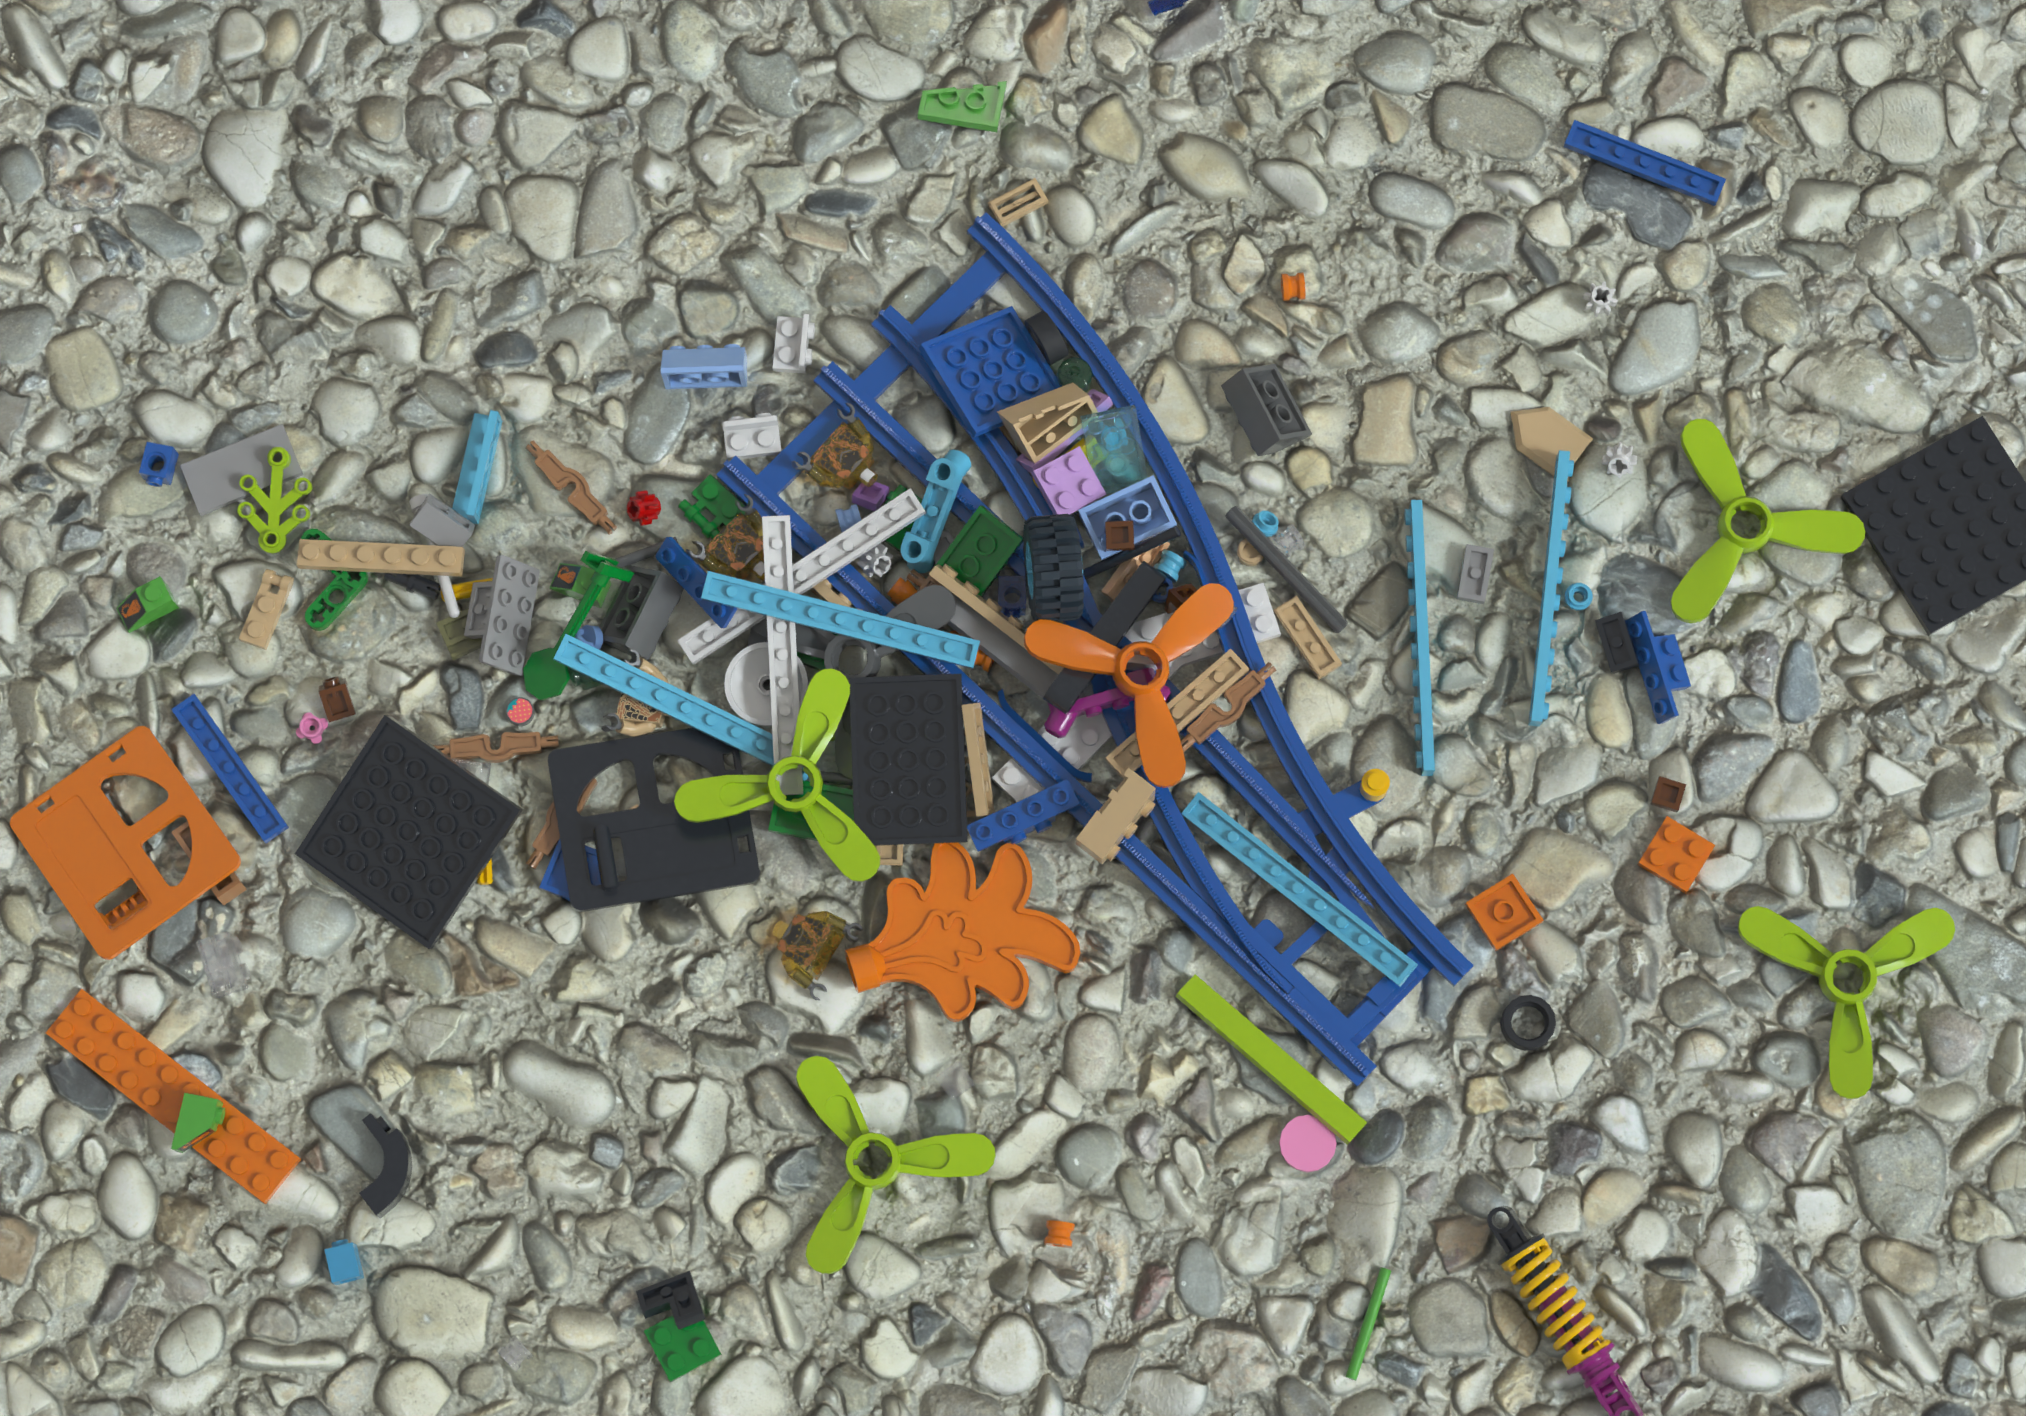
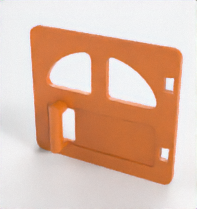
M145 726L134 728L16 812L10 819V826L97 954L105 960H111L232 874L241 864V858L154 734ZM123 747L126 753L112 762L109 756ZM113 776H137L161 786L168 792V799L132 826H127L102 791L101 784L105 779ZM51 798L55 804L41 813L38 807ZM184 817L188 821L192 838L191 860L182 881L177 886H169L144 851L143 843L176 819ZM130 879L136 883L139 891L104 915L96 910L95 904Z

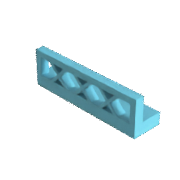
M490 410L489 416L474 413L452 507L453 510L473 524H479L502 426L499 412Z

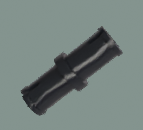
M385 573L384 580L403 586L410 593L415 591L433 600H437L440 595L429 589L431 587L440 591L439 583L418 574H397V576Z

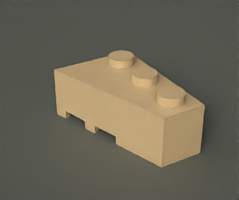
M1074 383L997 411L1018 450L1034 464L1100 415L1090 396Z
M1130 768L1124 773L1126 776L1116 790L1113 789L1110 792L1108 800L1099 811L1095 812L1076 838V845L1101 864L1106 859L1109 861L1114 859L1121 849L1118 844L1124 837L1129 839L1138 828L1135 823L1141 816L1146 818L1156 805L1153 803L1156 788Z

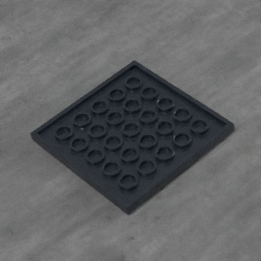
M1983 416L1841 495L1851 514L1856 515L1863 522L1866 538L1928 636L2026 582V482Z
M384 715L295 852V855L426 948L432 949L523 809L390 715Z

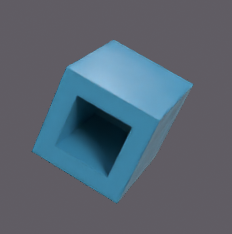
M348 1239L331 1243L332 1248L324 1249L333 1284L340 1285L364 1278L358 1247L355 1243H349Z

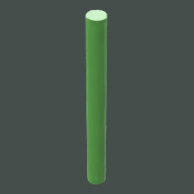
M1380 1268L1346 1373V1378L1351 1380H1357L1387 1287L1391 1270L1386 1268Z

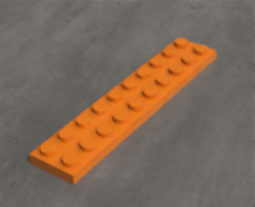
M82 988L47 1030L46 1034L174 1134L184 1093L214 1098L223 1102L222 1107L225 1108L223 1123L221 1125L218 1124L216 1132L192 1148L264 1204H267L301 1161V1158Z

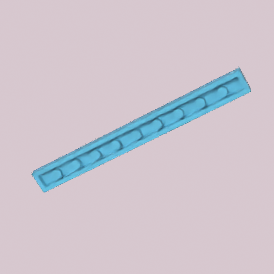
M1559 450L1555 462L1529 726L1540 727L1543 719L1547 720L1549 703H1545V692H1550L1552 676L1547 675L1548 665H1553L1555 649L1550 648L1551 638H1556L1557 622L1553 621L1554 611L1559 610L1560 595L1556 594V585L1561 584L1563 568L1558 566L1559 557H1564L1566 541L1561 540L1562 530H1567L1569 514L1564 513L1565 503L1569 504L1571 498V487H1567V478L1573 475L1574 460H1569L1570 451Z
M1411 500L1409 509L1404 511L1405 525H1410V535H1406V552H1411V562H1407V578L1412 579L1413 589H1408V604L1414 608V616L1409 617L1410 632H1415V643H1411L1410 647L1411 659H1416V670H1412V686H1417L1418 697H1413V712L1419 716V724L1414 725L1415 741H1420V751H1416L1415 761L1416 768H1421V776H1433L1435 762L1422 500Z
M711 571L707 573L701 596L703 600L971 669L974 667L980 644L979 640Z
M565 634L553 660L771 766L774 765L773 736L771 733ZM802 767L803 780L806 781L808 775L803 771Z
M1198 792L1181 813L1399 987L1402 986L1418 966L1411 958Z

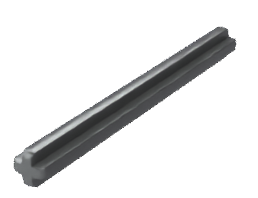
M1238 506L1232 507L1225 516L1229 522L1335 633L1341 632L1347 626V620Z

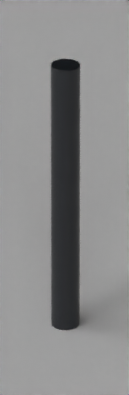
M1174 526L1134 545V550L1121 551L1083 569L1085 580L1181 535L1180 530L1177 526Z

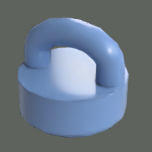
M585 625L579 628L575 635L576 639L594 648L601 649L603 633L598 626Z

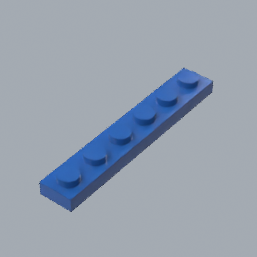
M1574 120L1563 146L1713 206L1716 205L1726 181L1723 177Z
M193 694L171 710L263 841L268 843L288 829L289 826L198 697Z

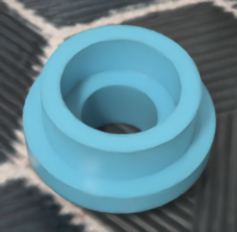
M1261 511L1252 518V522L1267 537L1276 534L1279 521L1272 512Z
M1574 583L1565 592V602L1573 610L1581 611L1588 608L1593 599L1591 589L1583 583ZM1579 593L1583 596V600L1578 602L1574 599L1573 595Z

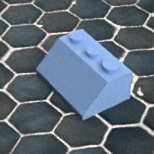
M728 344L724 348L700 345L697 346V349L672 346L669 350H663L661 376L665 389L747 387V354L745 347H740L737 344Z
M1154 475L1078 510L1083 526L1101 560L1120 552L1106 550L1105 522L1133 521L1134 545L1177 526Z

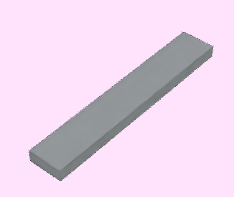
M954 595L957 605L956 611L947 625L963 637L979 640L978 649L1043 698L1058 674L1043 662L1030 655L1025 648ZM1082 693L1079 699L1087 697V695L1085 693Z

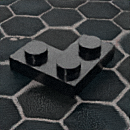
M690 1271L636 1291L645 1319L671 1309L678 1329L705 1320Z

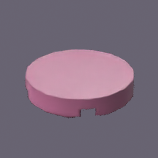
M1312 1115L1298 1116L1288 1122L1281 1132L1279 1141L1280 1152L1286 1163L1296 1170L1306 1173L1319 1171L1328 1165L1335 1154V1134Z

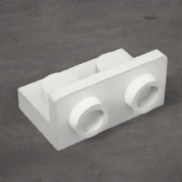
M804 314L803 318L777 316L773 371L806 374V366L812 364V349H808L809 339H814L815 323H811L809 314Z
M761 413L755 415V418L749 419L735 416L729 418L728 421L722 422L728 461L735 456L739 459L778 455L782 451L776 415L771 416L770 413Z

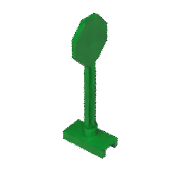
M585 551L580 561L595 571L591 578V584L555 647L533 652L523 668L526 691L539 700L543 701L561 695L570 679L568 667L553 660L565 634L575 637L603 587H606L611 577L630 582L634 575L633 571L618 567L619 562L617 560Z

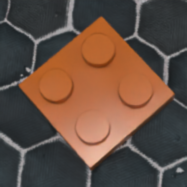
M1666 816L1637 865L1686 894L1715 845Z
M1514 874L1509 875L1465 903V906L1495 952L1544 921Z

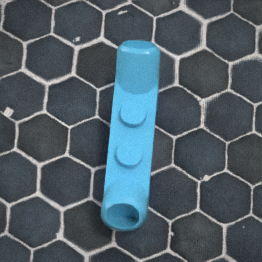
M949 450L944 458L934 461L929 469L926 478L929 484L921 502L926 514L914 521L911 532H906L901 544V555L907 561V567L910 570L914 569L918 573H927L934 567L936 547L962 478L971 468L970 458L962 451Z

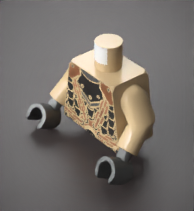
M625 649L626 652L631 654V661L628 662L626 659H620L621 661L668 683V679L657 667L640 658L636 650ZM621 694L616 713L603 716V718L611 721V726H602V730L604 732L616 730L618 733L637 737L651 733L655 728H662L665 716L668 715L625 694Z

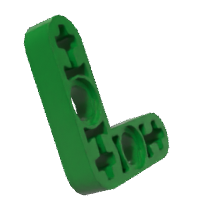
M313 528L304 532L301 539L308 540L311 537L313 539L319 537L318 540L333 541L322 531ZM328 570L335 576L334 580L305 612V620L310 628L315 631H322L328 628L366 586L369 578L367 572L359 573L361 577L359 581L355 579L351 581V577L346 571H342L339 574L341 571ZM335 590L344 592V599L338 604H333L329 600L330 594ZM324 601L329 608L333 609L331 613L328 609L324 611L325 607L322 605ZM324 611L322 614L324 620L313 623L315 619L312 615L315 612L321 614Z

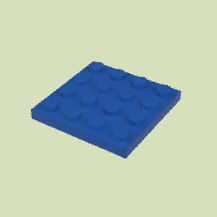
M1012 306L923 342L919 346V351L973 438L1004 425L997 411L1062 387Z

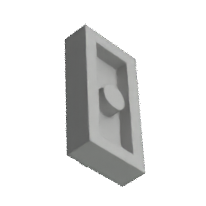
M1466 545L1457 600L1478 604L1485 603L1494 549Z

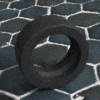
M1041 311L1025 320L1026 329L1049 366L1068 356V349L1058 328L1045 311Z
M1534 995L1519 996L1512 1000L1503 1011L1500 1020L1501 1032L1506 1041L1514 1048L1524 1051L1536 1050L1544 1046L1553 1035L1556 1026L1555 1013L1550 1004L1540 997ZM1530 1006L1536 1008L1544 1017V1030L1540 1036L1534 1039L1521 1038L1512 1028L1511 1020L1513 1014L1522 1007Z

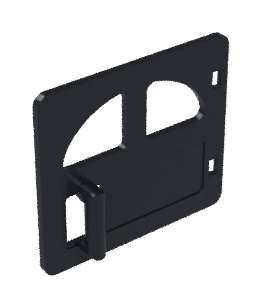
M695 728L553 750L548 756V766L572 908L578 912H585L754 884L759 879L760 870L749 810L720 819L689 822L680 816L674 802L666 804L660 802L653 765L655 757L668 755L696 763L707 770L713 777L743 775L739 750ZM732 754L735 769L725 770L723 756ZM622 761L631 762L635 771L640 801L639 807L598 815L581 816L577 812V807L587 786L609 767ZM747 836L749 852L739 853L737 838ZM611 838L621 839L627 880L618 882ZM592 841L595 842L601 885L596 886L592 885L590 881L585 844Z

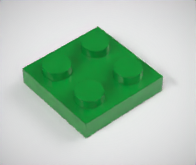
M672 1315L644 1330L670 1382L681 1378L722 1355L704 1320L678 1329Z

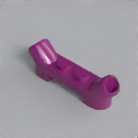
M1145 668L1127 673V676L1136 684L1147 685L1154 679L1155 672L1153 668ZM1164 686L1160 691L1167 703L1171 691L1169 687ZM1118 688L1078 699L1067 715L1047 702L1050 714L1044 723L1045 730L1057 738H1064L1076 717L1085 714L1088 718L1103 713V709L1113 707L1114 710L1122 709L1129 706V702L1134 701V698L1126 696Z

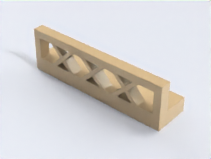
M980 702L962 705L965 727L963 731L968 750V757L964 755L965 767L968 764L970 765L972 784L965 780V786L968 788L966 799L973 792L975 810L968 811L966 802L967 817L990 815L995 813L981 704Z

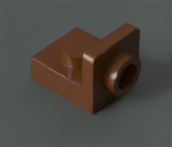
M1191 583L1169 589L1164 611L1167 614L1173 613L1197 589Z
M332 677L322 682L323 685L319 686L318 692L328 722L356 715L346 678L339 680V677Z

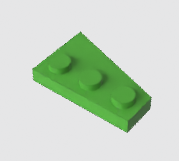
M1007 81L997 82V85L991 86L976 84L973 85V88L956 89L955 87L922 91L918 119L997 132Z

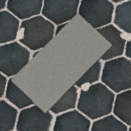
M283 424L180 465L200 516L252 496L240 487L239 482L244 475L249 474L255 477L258 486L263 491L270 489L272 466L267 461V455L274 447L284 448L291 456L290 465L283 470V483L303 475ZM276 453L273 457L274 462H280L283 457L282 454ZM247 479L244 482L245 488H250L253 485V480Z

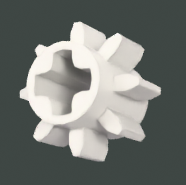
M1606 282L1597 287L1592 283L1590 286L1591 293L1586 292L1583 296L1584 300L1589 301L1585 310L1593 311L1595 317L1603 312L1607 316L1610 315L1611 308L1609 306L1615 307L1618 300L1612 298L1616 289L1610 290L1606 287ZM1596 296L1598 297V299L1604 298L1605 302H1603L1602 300L1596 301Z
M1621 442L1614 447L1607 446V455H1604L1602 459V464L1608 465L1607 474L1612 473L1621 478L1626 473H1633V465L1637 464V456L1631 455L1633 446L1627 447Z
M880 543L877 547L875 546L861 555L857 565L870 578L874 573L882 577L883 574L891 569L890 559L893 558V555L887 551L888 548Z

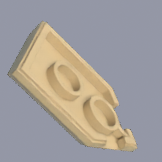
M1550 407L1510 412L1516 450L1553 477L1556 456L1559 450L1570 451L1569 460H1574L1575 464L1593 440L1592 437Z

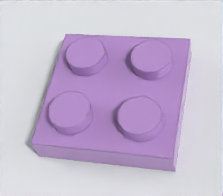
M1080 446L1031 473L1054 515H1071L1106 495Z

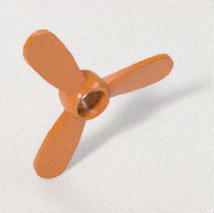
M1209 583L1200 587L1173 612L1151 643L1137 641L1120 649L1080 629L1056 621L1040 619L1033 622L1027 628L1024 635V646L1030 655L1050 664L1072 670L1112 675L1117 688L1126 696L1134 698L1136 740L1146 777L1149 782L1157 787H1172L1183 778L1186 761L1177 727L1160 691L1165 686L1169 676V662L1199 645L1219 628L1231 615L1234 601L1227 588L1220 584ZM1135 655L1148 657L1157 667L1154 679L1147 685L1134 683L1124 672L1128 661Z

